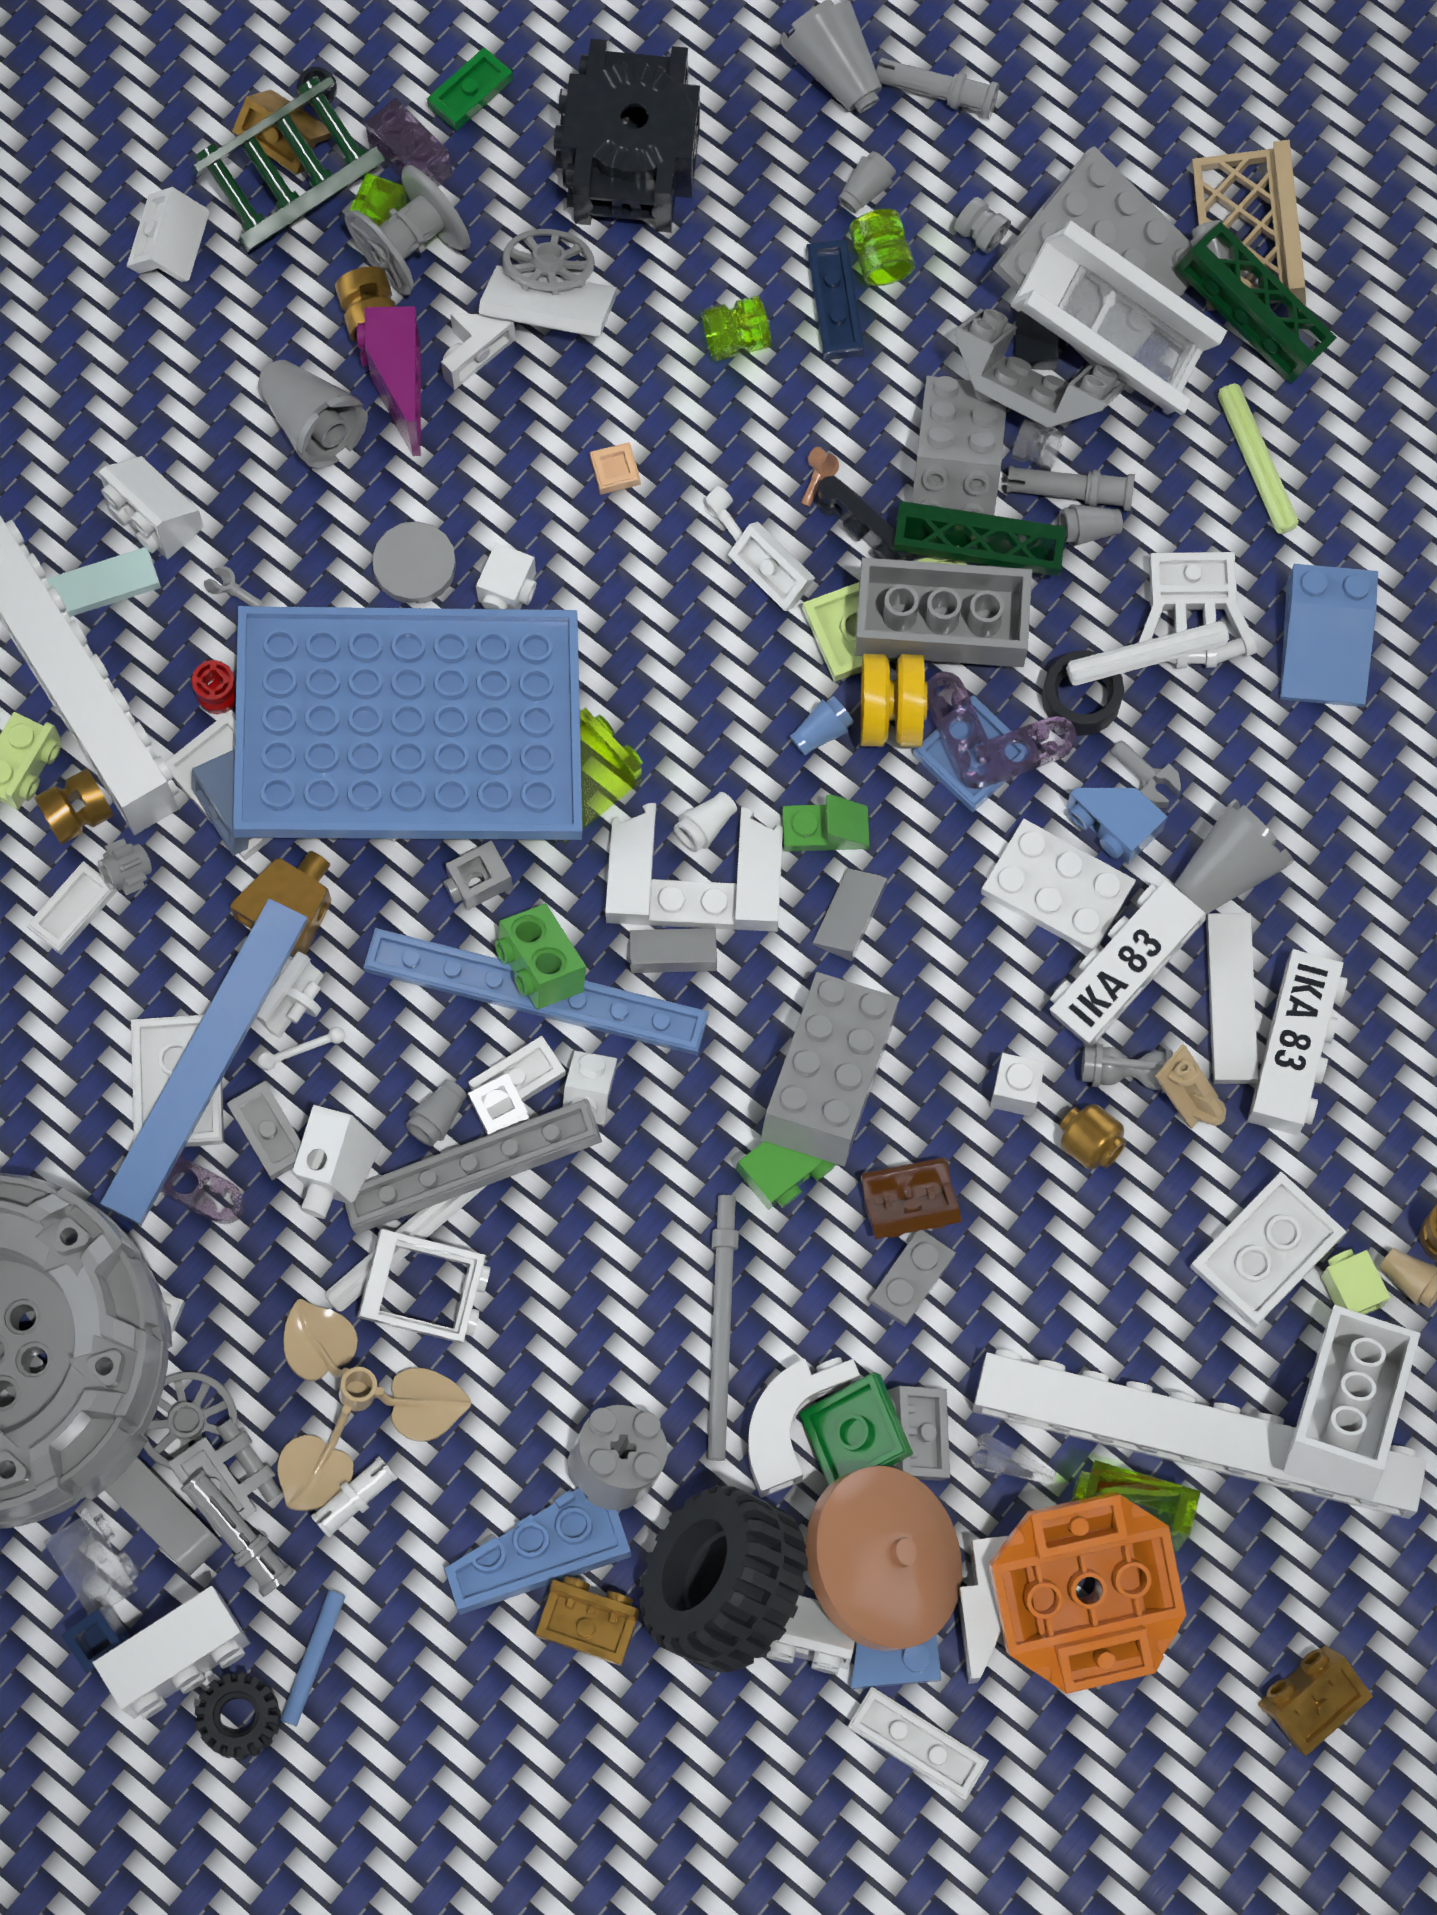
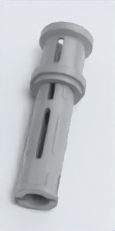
M886 58L880 59L876 70L879 81L883 85L947 101V105L955 110L959 107L983 112V117L991 118L998 97V82L993 81L989 85L967 79V75L964 73L955 74L952 77L887 60Z
M1010 466L1007 493L1016 492L1085 500V504L1091 507H1096L1097 504L1123 506L1124 511H1131L1135 474H1128L1127 477L1101 475L1100 470H1093V472L1089 471L1088 475Z
M202 1470L180 1488L181 1491L185 1492L208 1522L236 1553L233 1556L235 1559L234 1563L238 1568L244 1567L260 1586L258 1592L263 1597L268 1595L282 1584L294 1570L290 1565L284 1566L268 1547L269 1540L266 1536L261 1534L256 1536Z

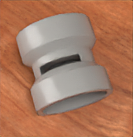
M977 196L962 210L955 222L954 230L963 237L972 236L976 246L988 254L1002 241L1009 230L1011 221L1001 213L994 214L989 212V205Z

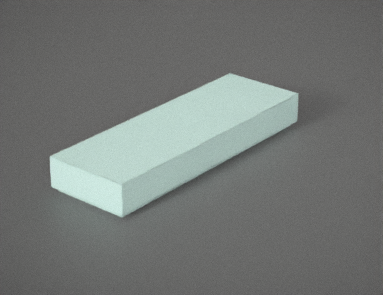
M146 547L46 579L50 587L54 586L67 608L65 610L70 617L161 588L149 550Z

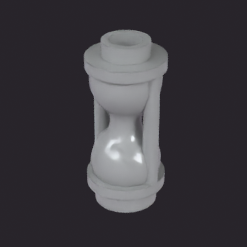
M1096 1043L1095 1047H1084L1081 1081L1091 1082L1092 1087H1099L1100 1084L1114 1085L1126 1077H1134L1145 1087L1152 1090L1161 1089V1093H1166L1155 1076L1173 1056V1051L1166 1049L1164 1052L1152 1051L1140 1059L1134 1060L1125 1057L1120 1050L1114 1047H1103V1044Z

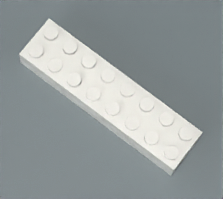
M0 516V621L130 830L136 835L178 810L173 795L179 793L172 780L173 776L162 757H157L151 747L152 743L140 722H135L129 712L130 707L118 688L114 689L103 663L97 654H92L84 633L77 622L71 620L59 593L54 586L50 587L45 578L46 574L35 555L33 553L30 554L24 545L25 541L12 520L5 523Z

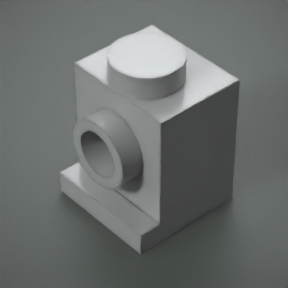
M492 841L446 863L449 878L443 881L444 886L454 904L462 901L467 910L504 891L508 893L513 890L511 875ZM475 877L484 880L474 887L469 886L470 880Z

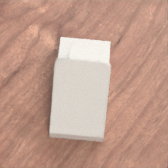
M451 314L452 330L463 343L454 344L445 353L441 361L443 379L454 390L457 389L516 340L514 321L481 316V314Z

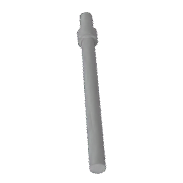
M732 1195L718 1196L717 1229L712 1230V1249L716 1250L707 1457L711 1461H725L733 1255L734 1251L738 1250L739 1231L735 1230L736 1197Z

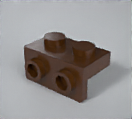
M946 1158L892 1167L861 1175L865 1210L875 1239L893 1238L905 1233L930 1228L939 1229L946 1225L962 1222L960 1207L951 1185L949 1164Z

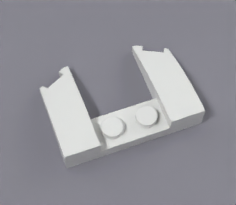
M656 803L642 806L644 814L622 823L618 816L612 818L606 923L778 932L782 826L777 825L772 830L752 819L754 811L741 807L736 884L652 879Z

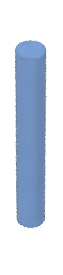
M328 1591L280 1721L297 1727L346 1596L334 1591Z

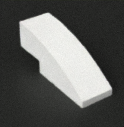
M1008 1536L972 1540L969 1546L974 1586L960 1587L958 1597L968 1684L978 1683L993 1654L1001 1631L989 1562Z

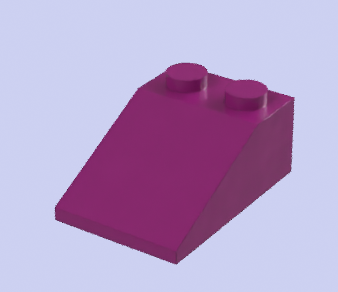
M415 306L365 307V323L357 324L358 348H361L362 366H369L371 381L412 456H421V341Z

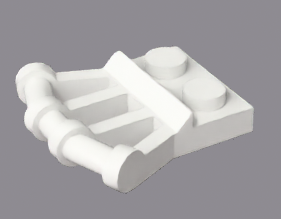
M1235 552L1150 554L1151 611L1139 643L1153 639L1152 637L1162 610H1173L1174 633L1187 630L1186 610H1203V625L1216 622V609H1224L1237 636L1236 639L1227 642L1225 646L1167 662L1175 664L1176 668H1187L1188 664H1204L1205 668H1216L1218 663L1241 654L1248 657L1257 653L1255 639L1237 603Z

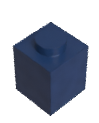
M110 1605L97 1609L61 1635L86 1673L96 1669L92 1662L131 1638Z

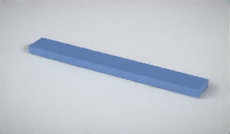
M268 899L100 1203L102 1207L142 1226L309 922L306 916Z
M378 928L374 930L363 967L366 973L698 1056L709 1016V1011L589 981L584 983V992L537 1010L530 997H524L520 993L515 981V973L510 965H504L500 959Z

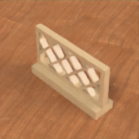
M1290 140L1274 141L1273 149L1192 159L1199 225L1211 221L1206 217V213L1218 201L1232 211L1223 222L1228 229L1239 217L1255 227L1242 243L1306 305L1305 279ZM1267 162L1268 173L1257 185L1242 175V172L1249 165ZM1220 169L1229 176L1215 190L1203 181L1202 171ZM1235 180L1251 191L1239 205L1223 195ZM1268 184H1269L1270 194L1264 190V188H1265ZM1204 192L1210 196L1206 202ZM1257 196L1269 203L1272 208L1261 221L1245 211ZM1272 220H1273L1274 230H1272L1271 228L1268 227V225L1270 224V222H1271ZM1261 233L1275 242V247L1265 258L1249 248ZM1276 257L1278 268L1271 263ZM1253 273L1247 279L1241 276V281L1248 288H1257L1253 285L1257 279ZM1206 300V302H1207V311L1216 310V309ZM1269 300L1270 303L1281 302L1279 300Z

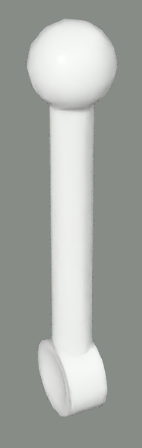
M333 1027L327 1035L276 1054L264 1052L259 1056L258 1063L263 1070H272L276 1066V1062L330 1042L335 1044L341 1043L345 1039V1032L340 1027Z

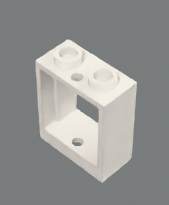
M381 1229L378 1233L357 1318L456 1343H463L465 1335H474L478 1322L479 1310L472 1309L476 1292L484 1293L488 1282L490 1267L483 1265L486 1255ZM395 1247L468 1265L453 1329L380 1311Z

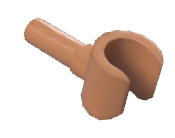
M815 447L808 456L809 465L814 469V472L801 501V504L807 507L811 506L818 491L820 481L825 477L835 475L839 469L838 459L831 453L826 457V451L821 447Z

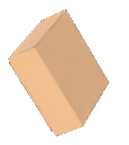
M630 442L590 452V460L600 495L641 485Z

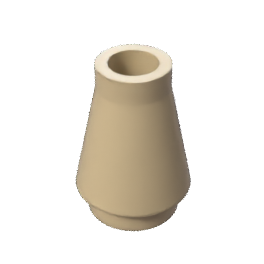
M1393 1248L1384 1258L1379 1269L1386 1273L1416 1305L1422 1303L1430 1308L1437 1301V1267Z

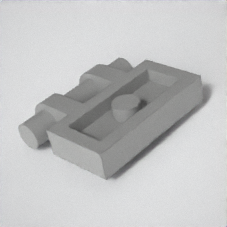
M232 1419L216 1429L226 1443L220 1449L215 1451L207 1438L204 1437L168 1462V1465L182 1485L203 1470L208 1479L232 1505L238 1515L245 1520L257 1511L247 1495L258 1489L268 1503L280 1495L282 1491L272 1478L275 1476V1473L268 1464L264 1466L249 1444L253 1441L246 1431L241 1433ZM233 1455H235L249 1476L240 1484L237 1483L223 1463ZM211 1525V1527L213 1528V1530L215 1531V1533L218 1535V1537H221V1535H220V1534L216 1531V1529Z

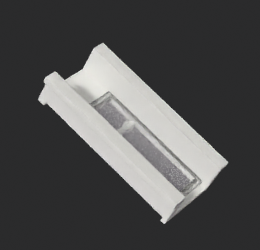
M1071 220L1066 223L1062 230L1046 237L1010 305L1018 312L1023 311L1099 365L1114 370L1118 374L1119 379L1163 409L1162 412L1167 415L1175 411L1180 415L1185 414L1192 399L1183 394L1182 391L1203 351L1220 345L1227 332L1223 327Z

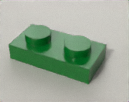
M483 47L427 98L428 107L457 131L513 81V72Z

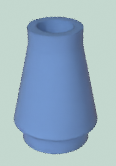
M832 696L826 702L822 699L799 728L789 737L801 753L806 756L812 750L848 733L847 728L854 721L842 704Z

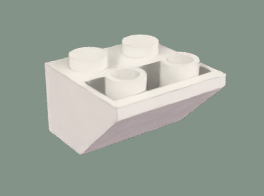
M142 456L105 466L99 471L104 486L101 492L110 503L107 507L108 511L121 525L125 526L129 523L138 531L136 534L137 539L149 552L154 553L158 550L168 560L204 528L199 510Z
M799 1596L796 1602L798 1609L794 1618H789L784 1627L786 1632L781 1639L772 1642L767 1658L793 1664L795 1657L812 1661V1669L829 1674H838L839 1668L848 1670L855 1641L843 1634L833 1624L818 1600Z

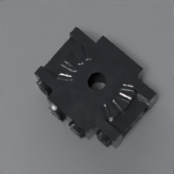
M590 39L589 54H581L579 74L570 73L568 89H560L558 111L561 114L560 125L555 127L554 150H556L555 169L562 170L563 186L568 188L567 208H574L575 224L591 225L593 215L655 221L656 232L672 233L676 197L692 198L700 133V85L688 84V48L672 46L671 57L607 51V40Z

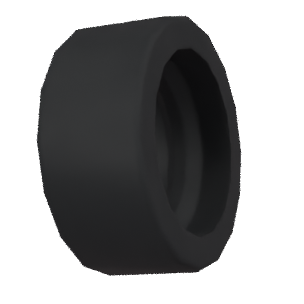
M1090 650L1071 651L1059 657L1048 669L1042 690L1043 709L1050 721L1064 732L1078 736L1095 734L1107 728L1118 715L1124 695V684L1121 674L1101 679L1107 686L1108 698L1101 710L1094 714L1082 715L1072 712L1063 706L1059 700L1058 687L1062 679L1067 675L1066 667L1068 663L1072 660L1098 654L1097 652Z

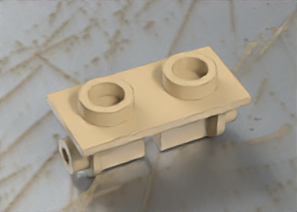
M1182 1044L1155 1077L1189 1128L1192 1129L1199 1120L1206 1124L1218 1126L1225 1121L1226 1107L1221 1101L1217 1100L1219 1096L1186 1045Z

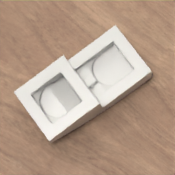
M508 1073L468 1093L487 1135L530 1120L527 1110Z

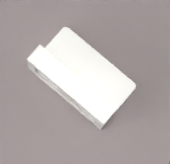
M174 187L149 194L127 267L139 274L159 268L180 282L188 281L207 223L209 210Z

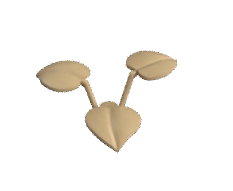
M298 1299L292 1307L285 1325L283 1342L287 1363L296 1375L307 1381L319 1380L328 1371L332 1376L342 1378L339 1388V1399L343 1408L327 1445L317 1436L303 1435L291 1440L282 1450L278 1460L277 1472L286 1506L295 1511H309L322 1508L342 1490L339 1487L345 1481L351 1482L353 1476L352 1458L345 1452L334 1449L351 1411H363L373 1403L374 1398H378L385 1405L394 1406L391 1420L395 1429L400 1434L413 1441L425 1442L436 1439L446 1433L470 1408V1398L452 1380L429 1369L411 1368L398 1373L392 1382L393 1397L385 1394L384 1388L377 1387L375 1375L367 1368L338 1369L337 1367L348 1364L356 1353L358 1339L353 1325L344 1316L333 1310Z

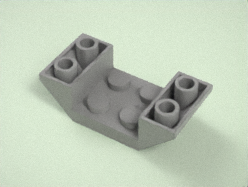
M993 309L978 310L958 326L954 336L974 389L1048 428L1104 410L1124 390L1127 384L1117 378L1118 374L1114 370L1103 365L1093 366L1091 364L1067 384L1058 377L1052 375L1043 376L1031 370V365L1023 359L1004 356L1017 327L1007 322L1008 318L1004 314Z

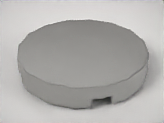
M418 521L401 523L386 531L376 543L372 556L374 576L382 591L394 600L406 603V601H416L417 604L427 603L441 596L451 585L455 574L456 560L454 547L446 534L433 525Z

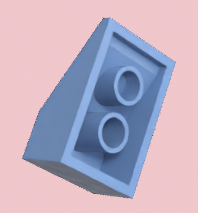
M1293 564L1286 584L1280 700L1365 707L1377 607L1378 571Z

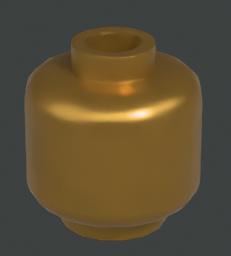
M1096 1104L1088 1105L1081 1111L1074 1107L1060 1124V1128L1064 1131L1061 1138L1062 1149L1087 1169H1096L1100 1166L1105 1169L1108 1168L1119 1157L1127 1143L1123 1139L1124 1127L1122 1123Z

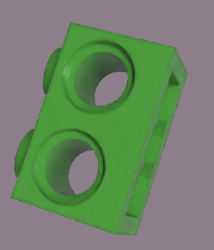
M546 903L500 920L498 940L495 941L497 955L504 965H510L515 973V981L520 993L524 997L529 996L537 1010L584 992L586 965Z

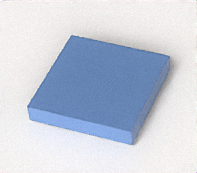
M974 695L922 742V747H916L913 750V756L972 813L1033 757L1034 753Z

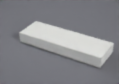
M873 1687L870 1688L847 1726L855 1733L963 1801L967 1799L989 1762L983 1756Z

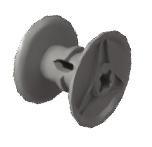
M405 165L402 170L401 180L405 192L410 199L408 204L399 211H396L395 208L389 211V218L380 226L357 210L345 212L344 219L352 238L368 262L374 267H380L385 270L389 284L403 295H410L413 291L414 281L410 269L404 260L414 251L422 253L426 249L423 244L435 235L457 250L468 249L471 241L458 212L438 186L421 170L412 165Z

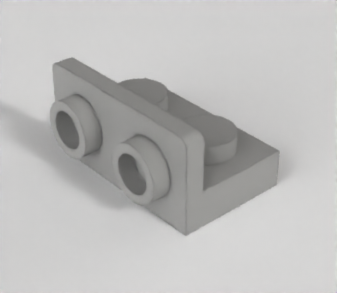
M898 1386L887 1390L913 1451V1455L891 1467L907 1472L919 1480L942 1481L949 1479L947 1389Z

